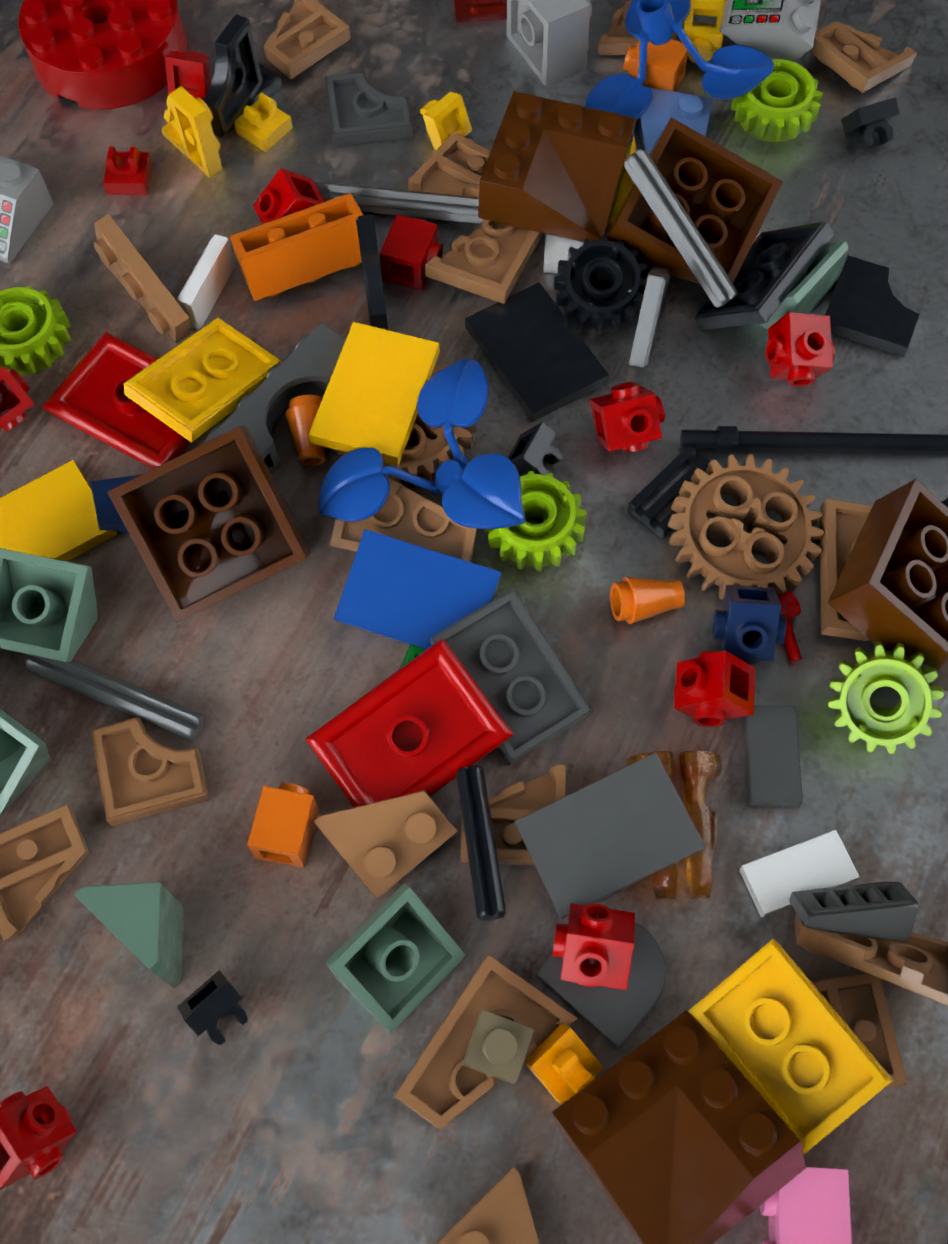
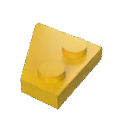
M181 86L168 94L166 102L168 109L165 110L164 114L168 124L162 127V133L187 158L211 178L223 170L218 153L221 150V146L213 134L211 126L213 115L208 105L201 98L195 99Z

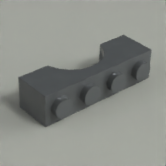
M321 322L310 334L304 335L298 341L295 350L281 364H276L267 374L266 380L252 394H247L240 400L236 410L222 425L215 426L209 432L204 443L239 426H247L272 475L281 466L273 440L276 425L289 409V401L292 398L301 395H317L323 398L346 338Z

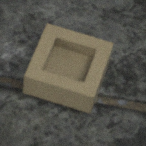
M482 1009L479 1011L461 1065L505 1082L517 1084L534 1029Z

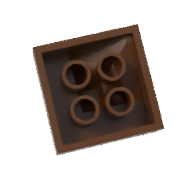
M513 91L480 178L478 218L583 242L586 238L591 242L600 240L602 236L606 235L625 174L624 163L630 156L636 118Z
M671 117L649 155L731 282L734 283L783 181ZM634 183L606 236L607 240L617 243L621 239L624 241V247L629 251L636 249L639 252L638 263H646L648 269L652 270L655 265L670 268L669 271H671L672 276L699 283Z
M239 426L107 492L176 623L307 559L311 554L247 426Z
M914 479L874 502L827 603L874 644L881 641L885 650L893 651L898 643L904 644V654L909 658L917 652L922 653L924 656L921 665L922 670L934 667L938 674V677L929 683V686L942 687L943 691L948 690V507L917 479Z
M687 1010L552 1111L565 1141L640 1244H713L806 1169L801 1140Z

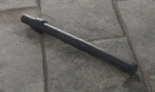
M717 426L716 430H681L680 447L686 448L690 445L693 448H714L716 453H736L737 449L948 453V435L738 431L737 426Z

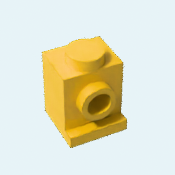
M690 0L691 9L684 20L683 30L705 61H709L715 51L721 48L723 33L720 32L726 0ZM693 15L716 17L715 24L692 22ZM688 52V57H689V59H690L692 62H695V60L692 58V56H691L690 53Z

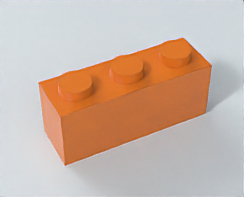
M351 193L229 236L243 278L254 302L266 297H274L282 291L304 283L315 282L323 276L345 268H353L362 263L356 220L363 213Z

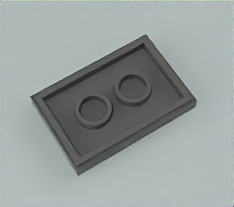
M514 588L430 639V643L433 645L441 638H444L515 734L497 747L508 766L594 712Z
M656 752L514 821L561 920L568 917L570 903L581 905L597 903L706 848Z

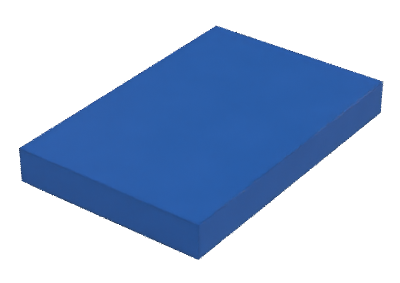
M365 529L334 620L407 645L412 644L428 649L432 646L430 643L431 637L494 600L502 574L494 569Z

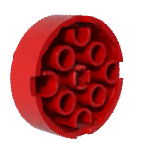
M24 0L19 13L18 27L20 36L39 82L55 98L65 97L77 101L80 108L95 110L116 109L148 99L167 86L165 64L167 53L170 50L187 52V38L177 0Z

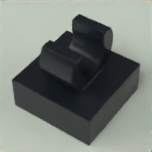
M896 97L858 108L842 118L841 122L845 135L859 131L857 142L862 150L874 145L871 136L872 131L878 133L881 145L893 140L894 131L887 121L900 114Z
M543 422L520 434L508 456L517 468L519 476L528 474V471L546 475L548 472L551 473L544 467L543 459L553 465L563 458V454L558 448L550 446L556 432Z
M220 970L177 1006L184 1021L198 1037L206 1030L210 1039L219 1045L226 1041L217 1028V1022L223 1015H234L242 1025L248 1021L245 1011L238 1003L242 998Z

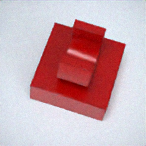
M170 50L165 56L168 94L182 86L195 99L198 97L203 99L211 85L209 56L195 51L180 52Z
M109 146L103 180L107 195H148L153 165L150 153L139 152L136 147H130L129 152H116L114 146Z

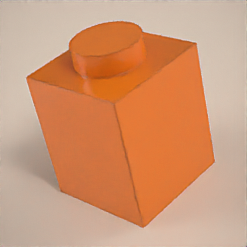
M673 39L662 45H654L650 41L648 42L646 80L642 84L643 86L677 92L685 76L688 50L682 42ZM640 41L636 46L631 45L629 47L623 69L628 71V74L636 79L639 72Z
M281 783L279 789L263 786L247 843L255 859L305 868L316 827L313 821L318 818L320 811L314 795H309L308 789L291 783Z

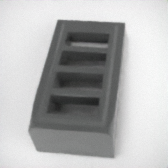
M876 882L794 891L791 893L789 900L805 926L809 929L899 942L909 941L919 907L916 899L901 882Z

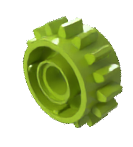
M771 59L774 63L771 74L748 93L732 99L730 109L735 110L734 120L735 122H740L745 132L763 141L781 142L795 139L801 131L808 132L810 130L811 123L816 122L819 114L822 91L816 90L818 80L813 79L809 71L800 64L785 59Z
M30 286L0 291V366H5L8 371L13 368L19 375H34L51 367L59 356L64 355V343L71 340L67 331L71 325L57 298L50 299L46 290L42 289L38 292L31 289Z
M528 471L527 475L520 476L521 500L525 520L536 517L544 520V522L541 524H530L525 521L523 524L511 527L484 529V532L489 533V547H499L500 560L504 562L510 559L517 563V569L522 570L524 566L535 567L538 572L542 571L543 566L553 564L555 567L560 566L561 558L565 554L571 557L575 555L576 542H583L585 527L583 525L586 524L587 513L585 509H580L582 498L580 493L572 494L569 490L570 483L567 480L560 482L553 478V474L549 472L546 475Z
M879 641L875 644V652L868 654L861 647L856 648V661L853 664L843 659L839 663V669L844 674V678L831 677L830 687L835 691L841 692L840 695L832 696L828 700L829 708L841 709V713L834 719L835 726L843 727L847 725L850 728L848 741L853 743L859 738L867 741V751L873 752L877 745L886 746L889 754H895L896 745L904 742L910 749L915 748L914 737L922 733L930 736L933 733L932 727L928 723L929 718H941L942 716L941 708L932 704V701L944 697L943 689L939 686H929V683L938 677L936 669L933 667L922 670L923 654L917 652L909 658L904 654V644L898 643L893 651H887L882 642ZM879 687H891L900 694V699L893 707L880 708L870 699L873 691Z

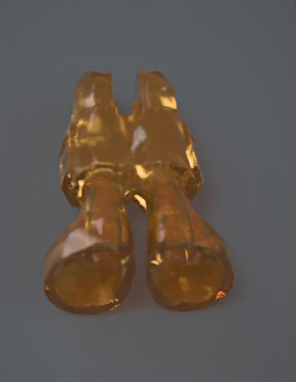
M699 750L684 751L677 758L678 773L682 780L684 806L706 848L681 862H685L687 867L685 871L690 899H709L713 886V852H716L718 844L717 812L713 811L711 807L706 806V796L710 780L721 775L723 769L721 756L713 752ZM655 751L672 782L674 772L673 753L670 751ZM655 752L634 755L627 759V766ZM676 864L651 876L656 899L676 898L678 875Z

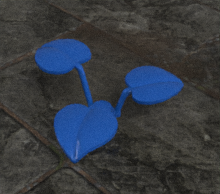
M632 0L626 15L625 25L627 32L640 41L638 76L634 79L629 74H615L604 78L589 93L585 107L614 112L636 118V120L640 118L650 107L653 100L651 89L642 85L646 80L648 42L650 41L654 45L665 44L671 40L673 33L678 35L702 71H706L702 78L703 90L709 96L716 99L729 100L748 93L771 74L774 63L766 54L741 45L722 47L715 51L711 58V63L707 62L702 58L682 28L681 23L686 19L691 9L690 0Z
M472 358L460 360L433 375L420 391L417 402L420 418L430 427L444 426V435L454 456V460H448L438 467L435 482L428 481L393 466L383 468L382 454L375 448L364 447L355 449L339 458L326 474L319 492L318 510L320 514L324 517H332L344 522L361 521L373 516L382 508L389 496L390 484L386 477L393 476L430 490L435 496L443 494L442 505L446 515L453 522L461 526L476 529H498L525 523L521 500V480L518 470L512 461L504 455L493 453L480 455L467 464V459L462 454L454 436V426L465 428L476 424L486 409L489 387L486 374L481 365Z

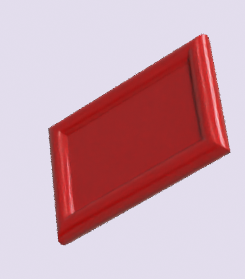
M105 332L42 406L44 411L151 469L180 456L190 444V441L124 395V383L158 360V358L108 332Z
M441 638L306 737L305 741L355 808L425 791L431 797L457 778L456 773L458 769L473 766L515 734L444 638Z

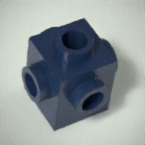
M726 585L723 610L714 611L712 638L720 640L722 651L726 650L748 664H756L759 660H774L775 645L783 644L786 634V616L780 615L781 603L775 588Z

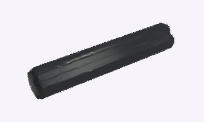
M476 765L462 767L457 770L456 776L477 918L480 921L497 920L505 916L506 909L484 769Z

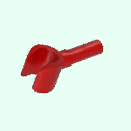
M787 591L779 595L778 598L781 603L780 615L786 616L784 643L792 663L802 660L793 631L794 628L790 622L791 619L801 614V607L795 595L791 591Z

